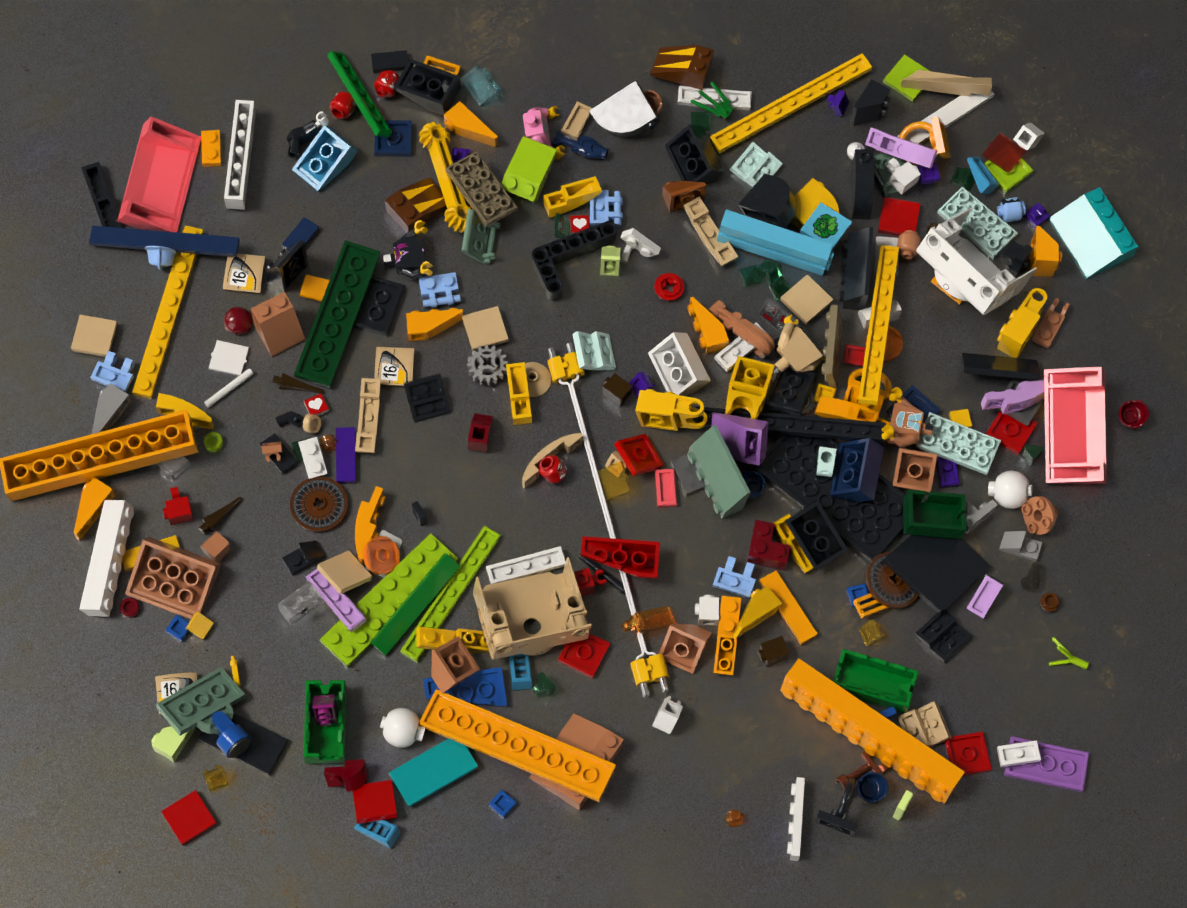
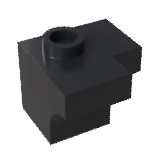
M1012 241L1003 253L1000 262L1007 266L1009 272L1017 278L1023 268L1026 270L1032 260L1029 258L1033 247L1028 244L1020 245Z

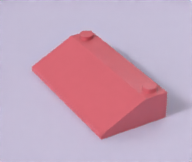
M152 116L143 123L118 222L143 230L178 231L201 136Z
M1102 367L1044 369L1046 483L1107 484L1105 370Z

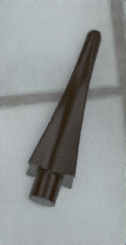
M282 373V377L274 375L272 383L279 384V389L324 394L323 389L301 382Z
M238 497L223 508L202 518L204 523L199 527V530L205 533L209 529L212 533L242 498Z

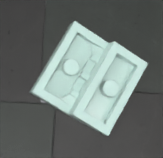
M752 142L729 170L749 185L754 186L764 173L774 175L783 163L770 152L765 153Z
M580 331L573 333L580 369L601 371L616 369L609 334L598 331L592 334Z

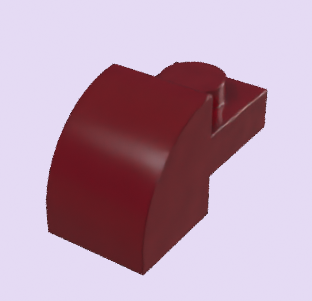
M365 759L345 760L343 767H325L324 769L327 786H345L346 792L360 788L366 782L369 774Z

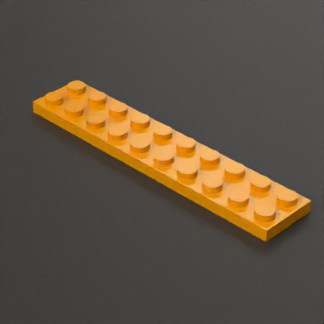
M437 689L418 723L427 730L597 802L601 801L616 769V764L445 692L442 693Z

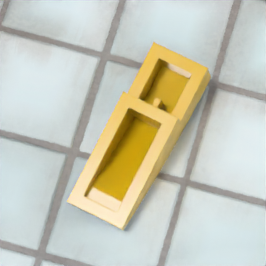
M596 176L562 185L560 191L543 195V205L549 218L585 204L602 193V189Z
M525 362L506 364L513 425L532 423Z
M159 393L156 404L158 414L167 415L187 409L194 427L213 429L212 418L204 411L183 399Z
M784 515L773 522L775 523L773 531L782 544L790 545L789 555L801 570L806 573L813 567L785 523V520L791 515Z

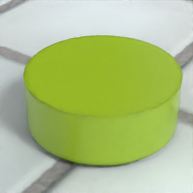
M210 432L204 437V446L208 451L217 452L223 447V439L219 433Z

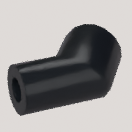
M293 411L275 417L278 426L285 423L301 426L304 421L302 415Z

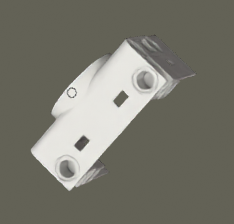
M971 207L949 220L939 223L936 229L932 227L916 252L935 269L936 280L947 293L957 299L969 301L980 313L986 315L1018 295L1037 267L1015 278L1006 269L1000 271L969 240L961 238L958 234L962 230V223L973 209Z

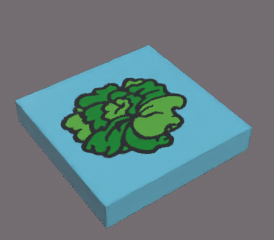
M820 203L801 228L800 233L833 244L832 251L851 226L852 221Z

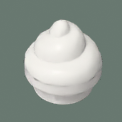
M854 142L848 146L847 155L850 159L853 160L855 149H865L861 143Z

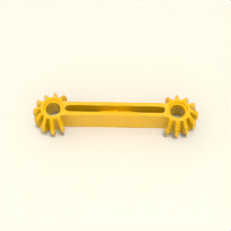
M433 121L430 124L424 125L419 133V142L423 143V148H428L447 206L444 222L449 223L448 228H454V232L459 230L460 233H463L468 209H472V207L466 205L464 196L445 171L446 167L453 164L448 149L451 140L449 138L450 133L446 132L447 127L443 128L441 123L436 125Z

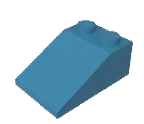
M324 125L292 170L320 192L349 165L359 149L336 130Z

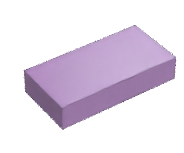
M986 575L966 609L984 618L1004 584Z

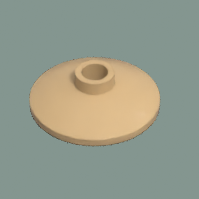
M525 363L529 398L542 396L550 388V372L540 363ZM534 375L536 378L530 379L529 376Z

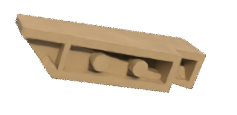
M918 70L909 77L903 78L901 87L969 97L971 93L989 96L992 88V78H973Z

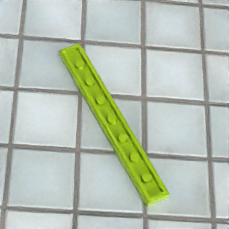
M484 525L458 564L460 567L443 586L400 650L401 654L416 663L419 661L426 649L417 648L416 629L418 627L441 628L500 540V534Z

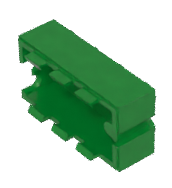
M842 649L833 682L861 701L884 708L894 707L896 711L906 713L910 706L912 692L919 671Z
M305 680L303 756L305 764L345 763L347 698L345 680H329V685H322V680ZM335 695L337 723H332L333 725L321 726L316 723L313 711L314 696Z

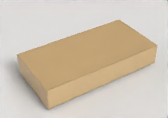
M577 101L561 129L562 134L578 140L591 117L589 110L592 108Z

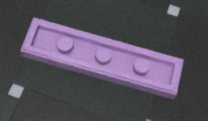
M315 569L306 576V580L351 633L367 622L364 615L345 593L339 594L318 569Z

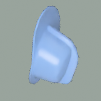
M163 246L145 247L148 253L149 264L158 266L159 270H163L164 267L173 264L175 254L177 253L174 249Z

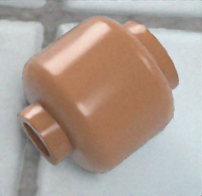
M907 230L899 235L897 247H899V254L902 258L912 259V257L919 255L916 250L921 244L922 238L917 232Z

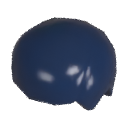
M755 471L742 473V477L750 490L748 499L759 497L766 488L764 477Z
M876 772L864 774L856 784L858 796L864 802L869 803L882 800L887 795L889 788L887 779L881 773Z

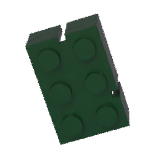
M907 491L903 498L904 534L961 539L966 532V514H964L966 511L965 494L929 491L925 497L926 491Z

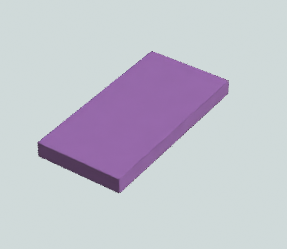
M1011 736L1009 744L1029 742L1032 740ZM1037 742L1041 757L1040 762L1005 767L1004 776L1083 792L1089 752Z

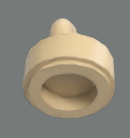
M314 414L305 415L302 426L303 430L311 434L317 433L321 428L320 417Z

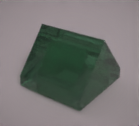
M1025 444L1022 456L1031 466L1041 457L1044 447Z

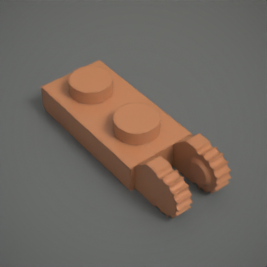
M1055 298L1050 309L1048 308L1031 340L1049 349L1063 323L1065 314L1070 306L1066 302L1060 314L1055 312L1054 310L1060 300L1058 298Z

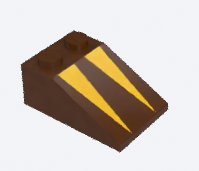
M699 45L660 47L650 76L703 90L712 65L714 50Z
M430 177L398 190L385 200L386 211L406 233L415 228L414 226L417 221L421 220L426 224L447 209L442 191Z

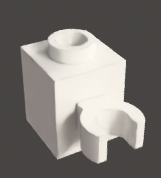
M895 158L888 162L889 165L886 168L892 173L889 182L901 195L918 182L921 173L915 165L908 161L900 166Z
M671 696L664 699L652 725L668 734L672 732L683 708L680 705L681 701L678 700L675 703L670 700Z

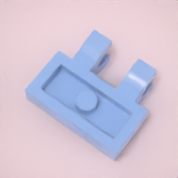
M108 351L104 363L97 362L90 378L92 381L105 386L111 383L126 393L134 378L131 372L135 364L133 360L125 358L121 370L112 367L117 362L118 357H116V353Z
M729 556L725 568H718L712 587L750 599L756 579L751 578L755 564L747 562L742 575L733 572L736 558Z

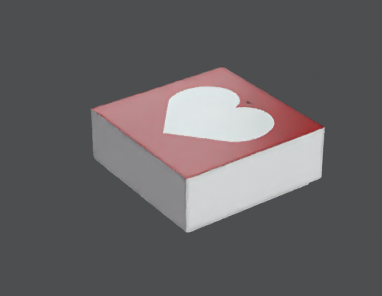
M589 215L570 216L571 234L589 228Z
M321 393L304 400L309 414L320 416L329 412V408Z

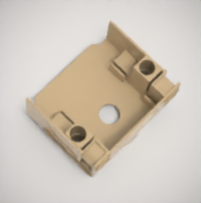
M569 557L566 559L563 573L557 575L551 572L535 574L489 584L483 590L479 578L476 577L473 596L492 660L518 654L540 655L548 652L554 646L588 639L591 623L587 624V610H585ZM529 619H534L540 623L541 629L536 634H529L524 630V623Z

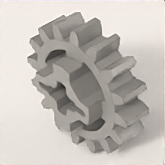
M485 345V349L478 346V352L473 350L472 356H468L469 363H467V369H470L469 376L474 375L473 381L479 379L480 385L484 381L487 382L488 386H490V381L497 384V379L503 380V374H507L506 364H508V361H506V354L502 355V349L496 351L494 345L491 349H489L488 345ZM498 360L500 362V368H498V365H496ZM476 362H477L478 365H479L477 370H476V368H475V363H476Z

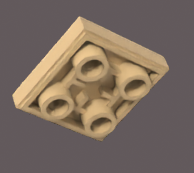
M806 275L781 296L780 301L807 325L833 302V298L810 276Z
M498 306L462 316L472 351L478 350V346L484 349L485 345L491 347L509 342Z
M80 315L71 351L106 357L112 347L118 324L117 321Z
M349 550L323 561L317 566L319 572L339 594L369 582L372 578V575Z

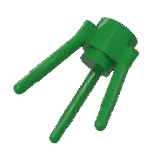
M711 82L710 84L722 100H719L717 103L703 91L699 90L698 93L715 105L714 109L693 99L691 103L715 114L717 117L721 116L725 119L733 110V107L730 105L731 101L725 97L714 82Z

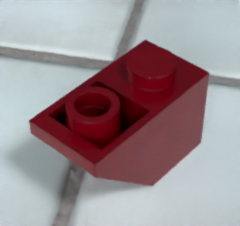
M474 413L468 436V450L487 452L493 416Z

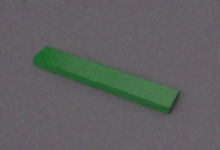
M330 51L327 55L374 134L378 137L389 138L392 131L345 54Z
M444 553L370 643L381 654L386 656L460 566L448 554Z

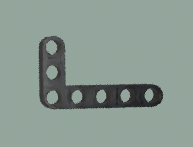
M606 221L536 247L532 251V266L549 300L558 301L563 295V283L554 265L614 243L617 238V225L614 222ZM606 231H611V232H613V233H612V234H606L605 232H606ZM593 237L595 240L590 241L588 238ZM571 244H577V245H579V246H577V247H572V246H570V245H571ZM559 250L561 253L556 254L553 251ZM537 257H543L544 259H543V260H537L536 258H537ZM549 272L551 275L545 276L543 273ZM552 288H557V289H559V290L556 291V292H554V291H551L550 289H552Z

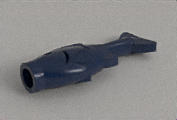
M557 131L556 137L551 142L552 146L561 144L572 147L571 152L579 153L584 158L606 159L609 149L604 148L591 137L581 135L580 140H572L564 137L560 131Z

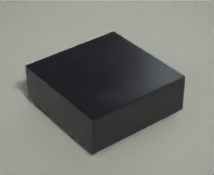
M419 502L412 503V513L419 525L427 524V516Z

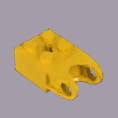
M1032 289L1019 309L1012 311L1009 317L1010 320L1007 324L1003 325L999 332L1000 335L997 338L999 342L998 350L1012 358L1019 357L1035 332L1043 306L1046 303L1047 293L1043 289ZM1040 293L1043 296V300L1033 299V294Z
M738 356L729 382L725 414L730 415L735 409L741 408L750 413L751 419L757 420L770 389L775 365Z
M652 389L640 390L635 411L641 427L678 431L679 428L700 429L708 422L703 402L700 399L677 395L669 391L664 393L656 392ZM698 404L700 409L694 408L691 405ZM699 416L704 417L701 423H695L693 421V418Z

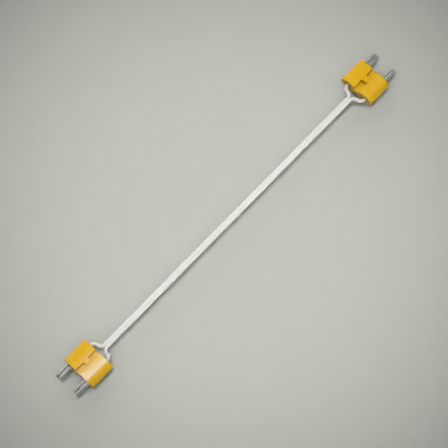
M572 342L566 344L568 353L563 357H556L555 349L551 347V349H548L550 359L547 363L552 381L555 384L560 383L569 387L610 538L616 539L574 388V382L585 375L584 369L579 368L577 354L574 351ZM567 379H572L571 384L566 382ZM620 571L642 654L630 663L636 686H641L643 697H646V694L647 697L650 696L647 685L654 681H660L662 692H665V688L667 692L669 688L666 679L669 678V673L664 655L647 651L626 573ZM645 653L648 655H652L649 656V658L647 659L641 658L644 656Z

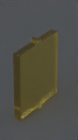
M623 461L598 471L606 502L631 491Z

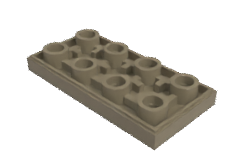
M477 151L446 167L445 171L472 209L475 210V213L485 227L517 211L516 204Z
M831 305L830 312L826 314L829 329H825L827 346H824L823 355L826 357V363L822 364V374L825 375V383H828L829 387L836 388L837 390L843 319L838 305Z

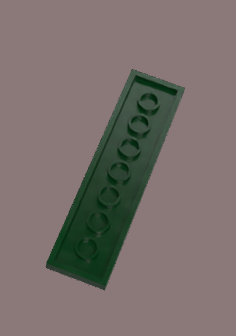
M347 240L344 241L294 372V377L327 388L331 387L379 260L380 251Z

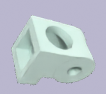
M819 447L816 475L832 477L837 449Z

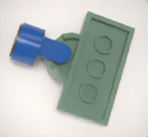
M222 667L158 702L156 705L157 710L179 736L194 727L209 734H218L217 745L228 758L239 756L251 743V737L241 725H234L232 722L233 708L231 706L243 700L245 693Z

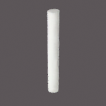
M249 368L207 399L204 404L207 408L211 407L254 375V373Z

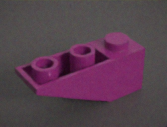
M335 695L314 696L313 711L317 724L331 726L333 725L332 723H337Z

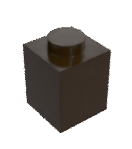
M614 373L611 378L607 377L604 380L602 394L621 407L632 394L633 386Z
M783 636L760 643L759 651H757L760 661L764 662L766 667L788 660L790 654Z

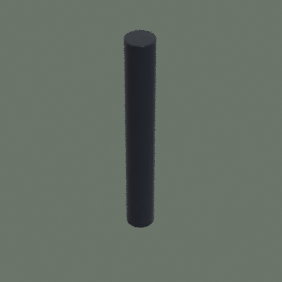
M581 553L577 558L594 572L603 570L604 573L600 577L606 579L620 593L623 594L625 592L622 583L593 560L581 556Z

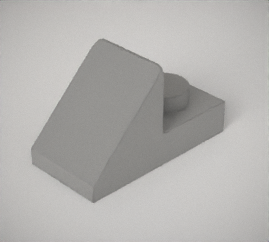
M993 499L988 503H982L978 509L969 500L967 501L965 511L966 534L995 512L998 504Z
M1026 531L1004 532L999 550L1036 562L1042 542L1025 537Z

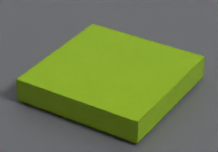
M904 54L885 77L883 83L913 102L922 90L901 87L902 79L909 77L918 70H929Z
M1010 145L984 163L1005 193L1034 171Z

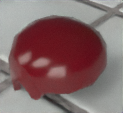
M236 306L226 312L223 319L225 330H228L233 335L245 334L251 329L253 324L252 314L243 307Z
M1129 400L1119 408L1118 417L1120 423L1125 427L1135 429L1144 425L1149 418L1150 412L1148 406L1141 400Z

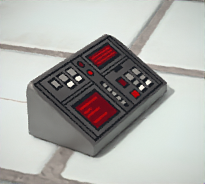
M770 298L766 299L759 312L760 317L780 332H782L785 325L784 319L791 315ZM793 316L791 317L792 322L796 320Z

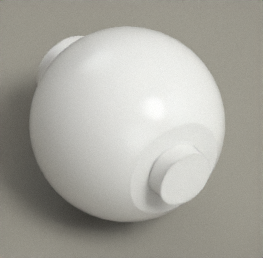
M1013 470L1001 473L995 481H989L988 495L994 497L999 505L1008 509H1016L1023 506L1028 501L1029 496H1032L1033 487L1029 485V480L1026 476Z
M408 708L391 710L387 717L383 716L380 728H383V736L386 741L399 748L411 746L416 740L422 742L425 727L418 724L420 721L418 715Z

